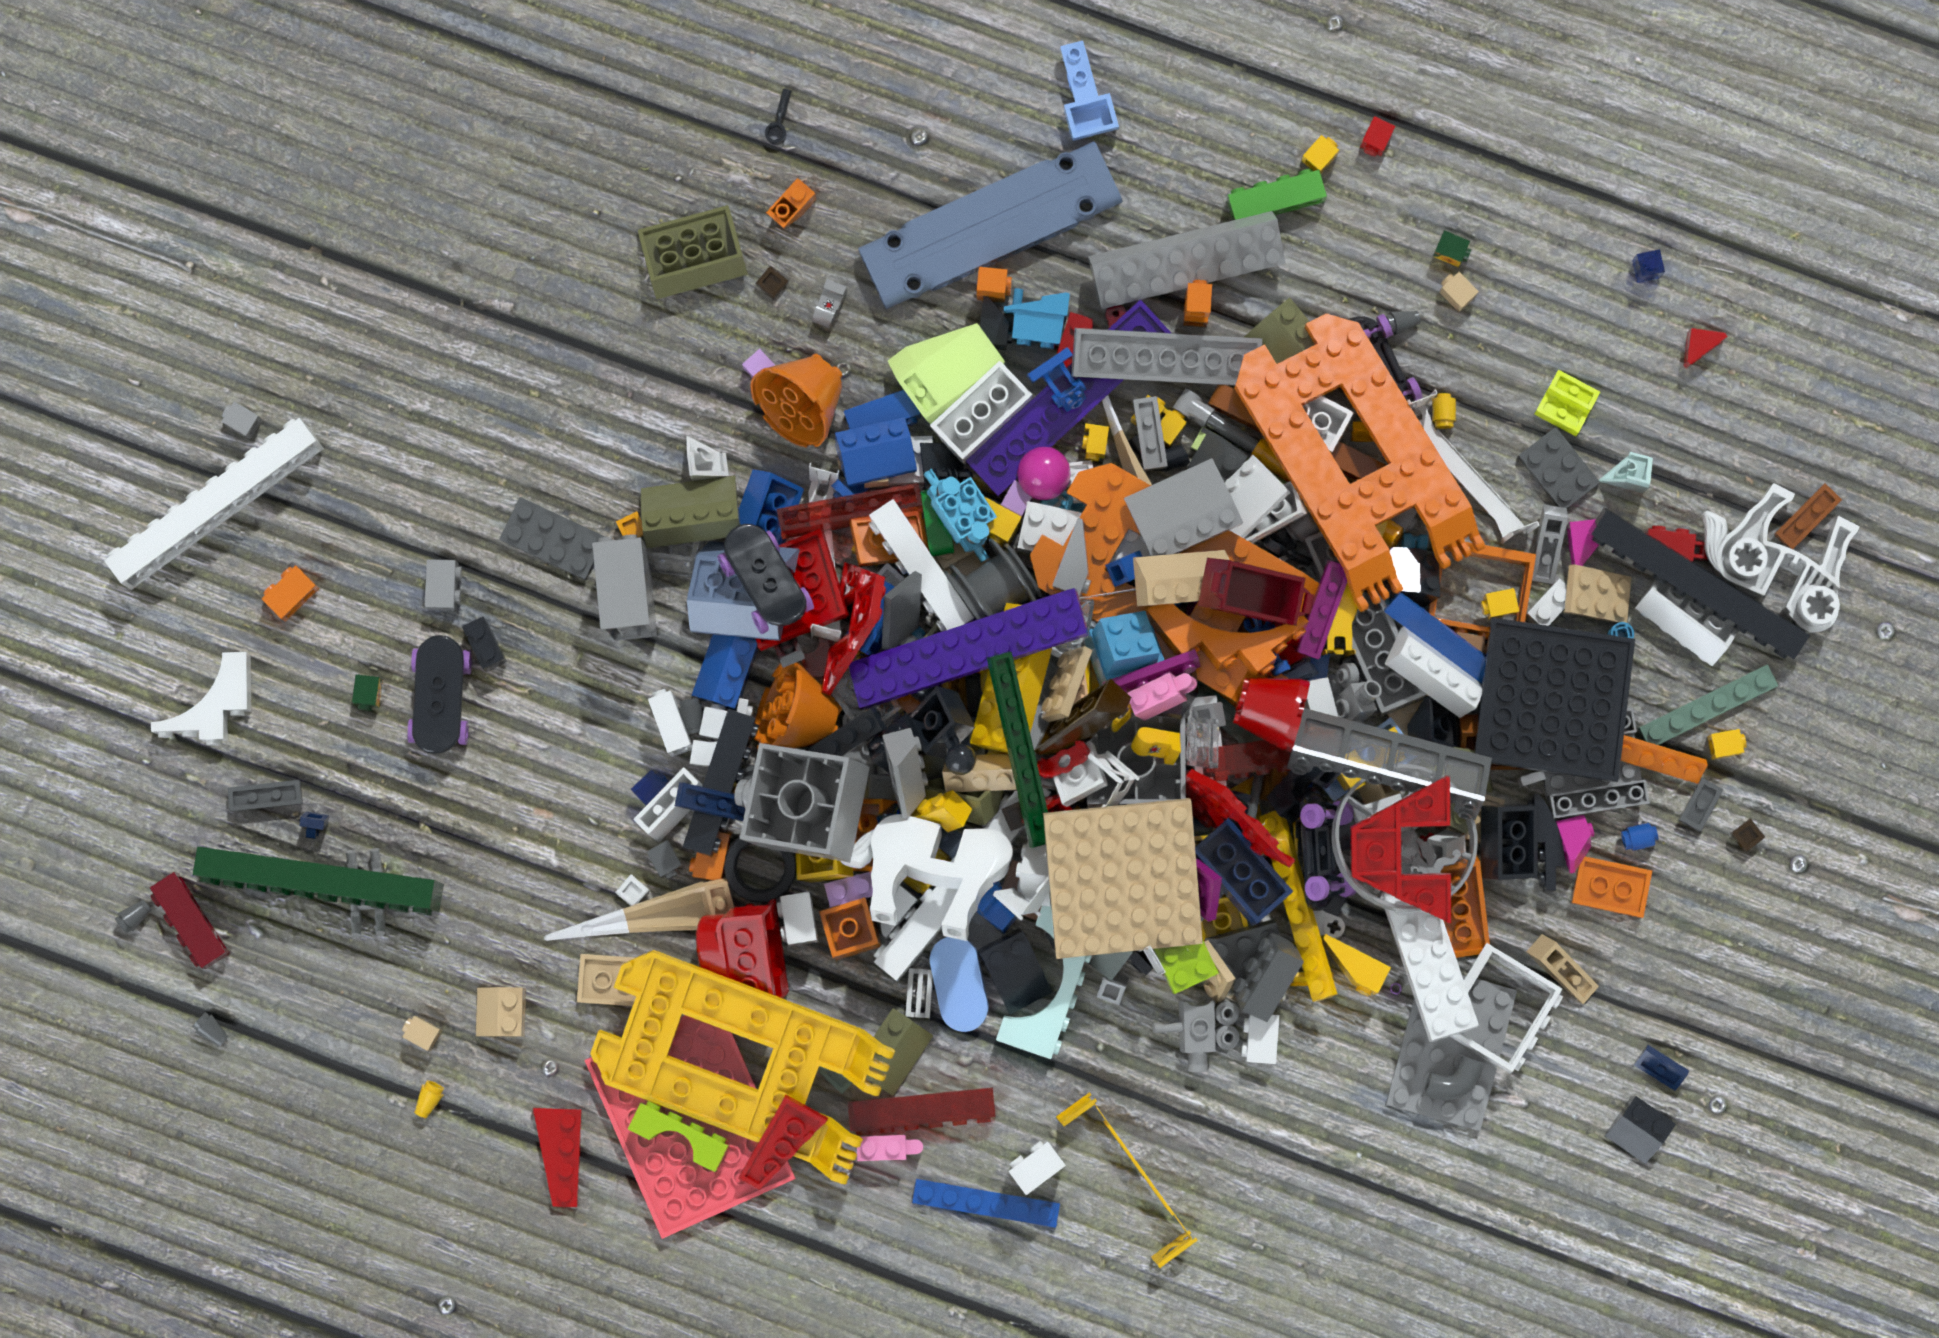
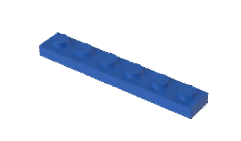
M916 1179L912 1201L915 1204L1055 1228L1060 1203Z

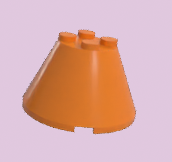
M813 354L811 357L761 369L751 380V394L755 405L759 404L765 415L762 416L764 420L780 436L801 447L807 448L809 445L818 447L828 437L842 391L841 378L843 375L840 369L835 366L832 367L820 355Z
M798 662L784 668L779 664L772 674V677H775L771 687H765L756 715V724L759 725V730L754 740L763 744L793 749L813 746L838 730V726L835 724L837 716H839L842 710V703L837 702L832 695L821 693L822 685Z

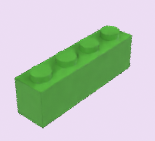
M1305 169L1294 177L1284 175L1276 178V181L1267 184V181H1262L1254 184L1253 188L1245 190L1244 187L1233 189L1230 191L1231 194L1227 196V204L1233 221L1270 211L1274 215H1279L1325 202L1327 195L1320 171Z

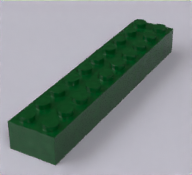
M198 846L192 874L200 878L199 882L209 885L220 886V882H223V885L236 889H243L244 885H247V889L267 893V888H269L270 892L279 895L290 896L291 892H294L295 896L307 899H314V895H318L317 898L323 901L337 903L339 898L341 902L361 906V902H365L366 906L377 909H384L385 905H388V909L408 913L410 908L413 909L412 912L426 916H432V912H440L444 887L443 883L432 879Z

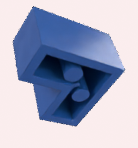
M997 881L993 882V887L984 894L976 912L1001 933L1005 934L1018 917L993 896L995 891L1002 890L1001 883Z

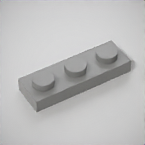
M1157 396L1134 399L1133 406L1143 470L1167 468Z

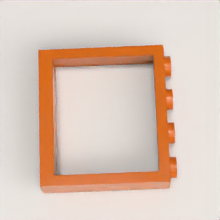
M1466 542L1471 549L1470 556L1524 566L1518 601L1519 612L1516 614L1515 621L1525 622L1536 554L1485 545L1484 549L1476 551L1471 542ZM1449 547L1444 549V552H1450ZM1439 565V574H1440V581H1441L1442 568H1441V566ZM1437 600L1428 604L1427 612L1432 616H1435ZM1436 618L1454 630L1455 633H1475L1478 636H1484L1485 640H1488L1490 627Z

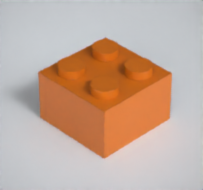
M865 897L819 911L832 958L836 961L882 946L876 922L871 919L870 902Z

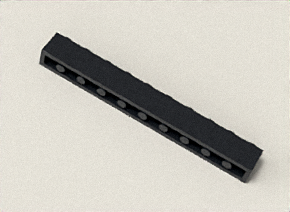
M1605 507L1589 529V533L1593 536L1592 541L1602 547L1607 544L1614 548L1612 553L1623 560L1627 556L1634 561L1632 565L1643 572L1648 569L1653 572L1652 577L1660 583L1665 584L1667 581L1674 585L1672 590L1685 597L1686 594L1695 598L1693 603L1703 609L1707 606L1713 609V615L1724 622L1727 619L1735 623L1733 626L1735 629L1743 634H1746L1747 631L1755 635L1754 640L1765 647L1767 644H1770L1775 648L1773 652L1784 659L1788 656L1795 659L1810 637L1807 631Z

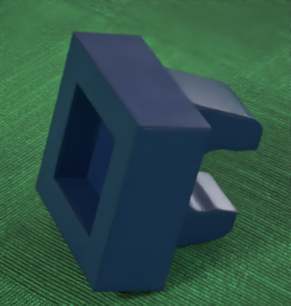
M305 812L300 817L299 826L306 827V838L316 839V836H319L320 830H323L328 825L329 815Z

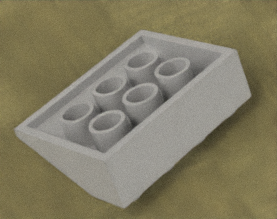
M1212 458L1124 498L1150 556L1178 554L1243 524L1238 509Z

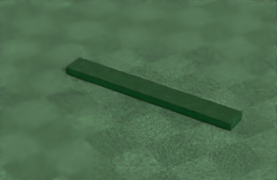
M1012 651L986 658L1029 847L1035 848L1046 844L1043 813H1048L1013 655Z

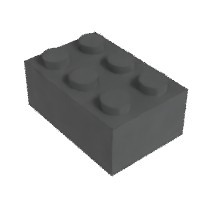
M1269 931L1266 938L1263 937L1261 939L1257 953L1254 958L1249 959L1245 973L1242 978L1237 979L1234 985L1233 992L1242 1011L1268 1022L1304 963L1295 943Z

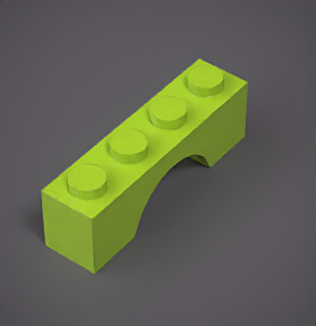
M650 1101L647 1104L640 1103L628 1130L648 1140H652L655 1136L665 1131L681 1133L691 1143L693 1162L713 1172H717L729 1148V1145L725 1144L726 1138L716 1133H713L711 1137L703 1133L705 1128L691 1122L690 1126L682 1123L683 1117L671 1111L666 1115L659 1111L660 1106Z

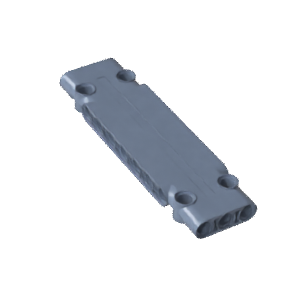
M1091 142L1072 152L1061 153L1052 161H1041L905 223L901 229L889 231L885 236L859 247L858 251L885 309H888L910 298H918L928 290H938L979 271V267H989L1076 227L1080 221L1090 220L1096 214L1114 207L1123 201L1097 144ZM1063 161H1069L1072 164V168L1063 170L1060 164ZM1089 203L1092 206V210L1083 212L1080 209V205ZM896 238L900 240L901 244L896 248H892L888 245L889 240ZM915 280L921 286L917 290H911L908 288L909 282Z

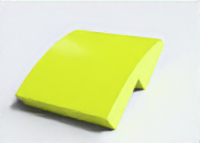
M1558 370L1534 415L1576 437L1596 402L1600 391Z

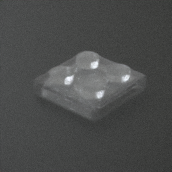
M1188 716L1185 727L1187 735L1185 758L1187 765L1218 768L1219 719Z

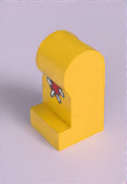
M1142 727L1137 731L1131 743V748L1137 755L1163 758L1164 764L1174 765L1181 752L1180 733Z

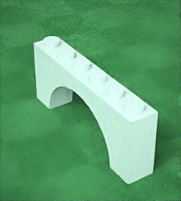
M1042 906L1040 910L1041 915L1040 917L1038 916L1035 925L1044 929L1054 938L1051 906ZM1092 955L1063 958V979L1053 1000L1045 1008L1033 1015L1026 1017H1009L1004 1015L996 1040L1049 1059L1052 1058L1053 1054L1058 1055L1062 1041L1058 1040L1061 1031L1066 1032L1070 1018L1066 1017L1068 1008L1073 1009L1078 995H1075L1074 991L1076 985H1082L1085 972L1081 970L1084 962H1090Z

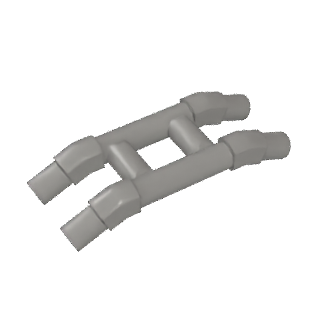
M379 848L370 849L372 871L382 872ZM355 850L346 851L347 868L358 869ZM361 902V906L351 905L352 937L361 936V910L375 909L376 935H384L386 924L385 908H371L366 906L365 902Z

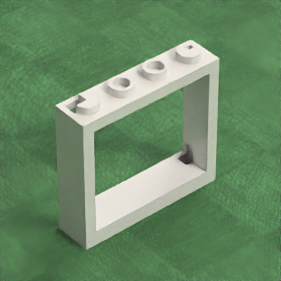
M1486 943L1464 979L1467 992H1469L1489 957L1547 991L1550 995L1509 1063L1461 1033L1449 1037L1511 1074L1514 1069L1519 1071L1526 1059L1522 1056L1526 1049L1532 1050L1538 1038L1535 1034L1538 1029L1544 1030L1551 1017L1547 1014L1551 1007L1555 1009L1558 1007L1563 996L1559 995L1562 988Z

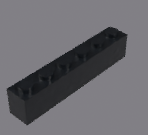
M730 709L727 710L702 787L735 795L733 792L736 783L738 784L744 775V770H741L743 761L748 762L752 748L748 747L751 738H756L759 730L755 717ZM694 811L683 848L712 857L713 852L718 853L722 840L718 839L721 829H726L729 819Z

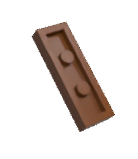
M1824 483L1774 535L1786 547L1794 549L1842 499Z

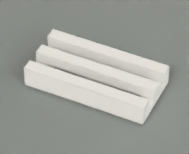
M909 968L906 1017L930 1018L933 981L931 970ZM914 974H918L916 1012H911ZM923 974L928 975L925 1013H920Z

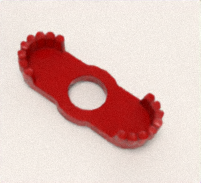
M1079 740L1075 741V746L1061 750L1047 760L1041 758L1037 763L1040 776L1050 779L1061 773L1070 772L1074 767L1088 759L1090 749L1083 741ZM1069 755V765L1064 768L1060 767L1059 761L1061 757Z

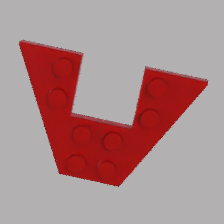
M846 562L843 564L840 588L846 607L853 602L854 605L849 634L828 650L821 693L831 695L873 627L880 620L882 615L880 604L886 592L884 576Z
M1193 769L1189 771L1186 775V798L1191 799L1193 817L1197 818L1205 827L1210 828L1212 826L1215 829L1224 822L1222 817L1225 819L1229 817L1239 823L1243 830V836L1250 841V848L1260 856L1264 854L1289 868L1296 860L1277 848L1279 842L1258 819L1244 813L1247 808L1226 786Z
M1444 776L1351 826V876L1447 923H1451L1450 873L1401 874V827L1450 826V776Z

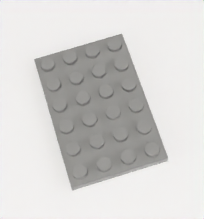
M1476 979L1468 995L1479 1026L1461 1034L1500 1057L1517 990ZM1414 998L1385 1105L1480 1131L1497 1065L1451 1037L1429 1042ZM1461 1056L1485 1063L1475 1087L1465 1096L1449 1101L1434 1099L1424 1095L1425 1083L1430 1072L1442 1076L1454 1074L1459 1066Z

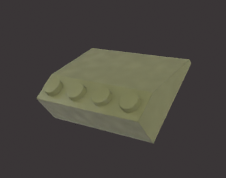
M729 205L638 230L656 300L748 275Z
M1288 298L1244 336L1248 338H1261L1262 345L1265 344L1276 364L1315 345L1304 328L1305 324L1310 321L1291 298Z
M735 475L641 488V517L646 547L653 548L726 538L730 530L741 525Z

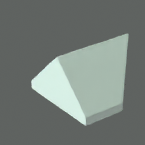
M1629 452L1625 459L1600 478L1599 481L1644 493L1650 486L1653 458Z

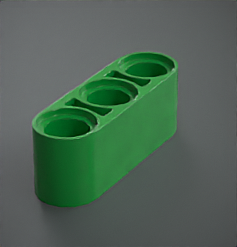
M928 489L921 490L930 554L932 557L954 554L952 536L932 508V500L927 494Z

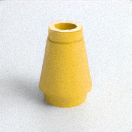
M427 1080L425 1085L421 1086L414 1113L420 1117L428 1118L429 1114L444 1096L442 1093L444 1087L436 1082Z

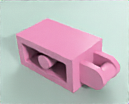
M1168 673L1128 692L1127 694L1132 697L1130 704L1134 715L1146 721L1187 701L1185 694L1196 688L1197 681L1187 673L1177 677Z
M906 1135L862 1136L861 1146L857 1148V1161L906 1160L908 1154L921 1153L923 1143L916 1139L906 1140Z

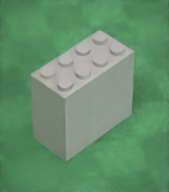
M624 535L622 540H613L612 537L599 538L598 542H594L592 545L600 628L609 641L656 637L657 625L649 550L643 540L637 538V535Z

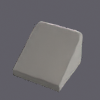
M1222 702L1192 707L1197 731L1226 725Z
M1117 973L1111 981L1104 976L1097 997L1119 1005L1129 978Z

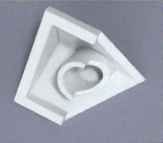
M686 435L688 466L692 481L729 476L726 453H720Z

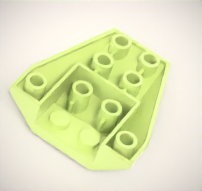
M978 323L907 346L890 358L888 363L902 388L924 418L932 424L999 361L1004 364L1005 360Z

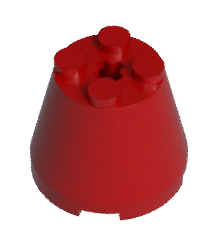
M1245 677L1233 723L1277 748L1291 752L1301 723L1310 681L1303 679Z

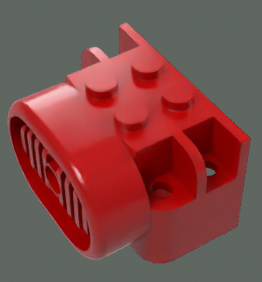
M771 899L766 905L755 906L753 903H750L745 907L731 908L726 914L705 915L700 918L696 930V949L699 967L784 999L789 992L776 899Z

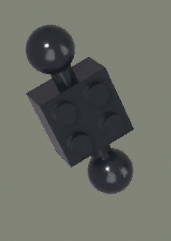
M940 684L913 693L912 696L921 704L907 718L916 737H919L924 754L945 759V764L949 771L956 775H965L971 772L976 764V754L970 746L961 744V742L972 732L975 726L958 691L943 688Z

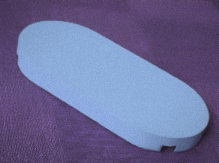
M944 937L935 944L930 954V966L940 1013L944 1022L952 1029L961 1032L972 1031L983 1023L989 1011L979 955L976 947L968 940Z

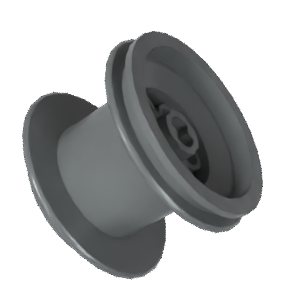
M989 538L988 542L995 555L994 558L967 576L962 574L952 564H950V574L947 571L943 572L973 615L975 621L1003 612L1006 603L1023 605L1024 603L1036 601L1035 597L1038 599L1042 598L1041 591L1014 550L1007 543L1003 545L1004 550H1002L992 538Z

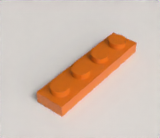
M1624 735L1621 761L1696 784L1699 783L1708 765L1706 759Z

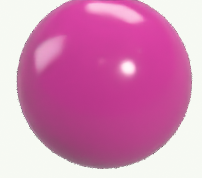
M1037 447L1023 456L1018 465L1017 477L1021 488L1026 494L1037 500H1051L1060 496L1066 490L1071 478V469L1066 457L1058 450L1051 447Z

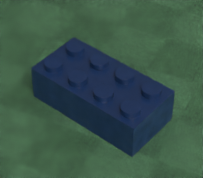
M1228 818L1195 846L1196 858L1222 877L1220 890L1249 923L1254 926L1286 899L1293 890L1262 855L1256 854L1250 848L1251 843L1243 836L1242 832Z

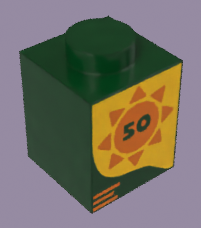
M1444 230L1433 257L1459 268L1461 262L1466 263L1472 250L1468 248L1470 241Z
M355 675L352 703L358 705V710L372 711V707L379 708L383 679L375 676Z

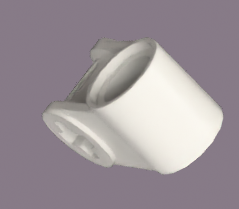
M1323 910L1313 911L1321 936L1327 934L1335 939L1342 936L1345 924L1341 918L1326 913ZM1337 922V927L1340 928V931H1335L1334 934H1331L1330 928L1327 925Z

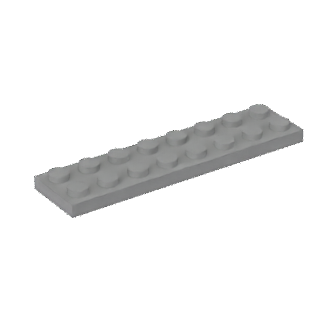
M1075 328L1071 376L1235 385L1244 354L1262 346V339Z

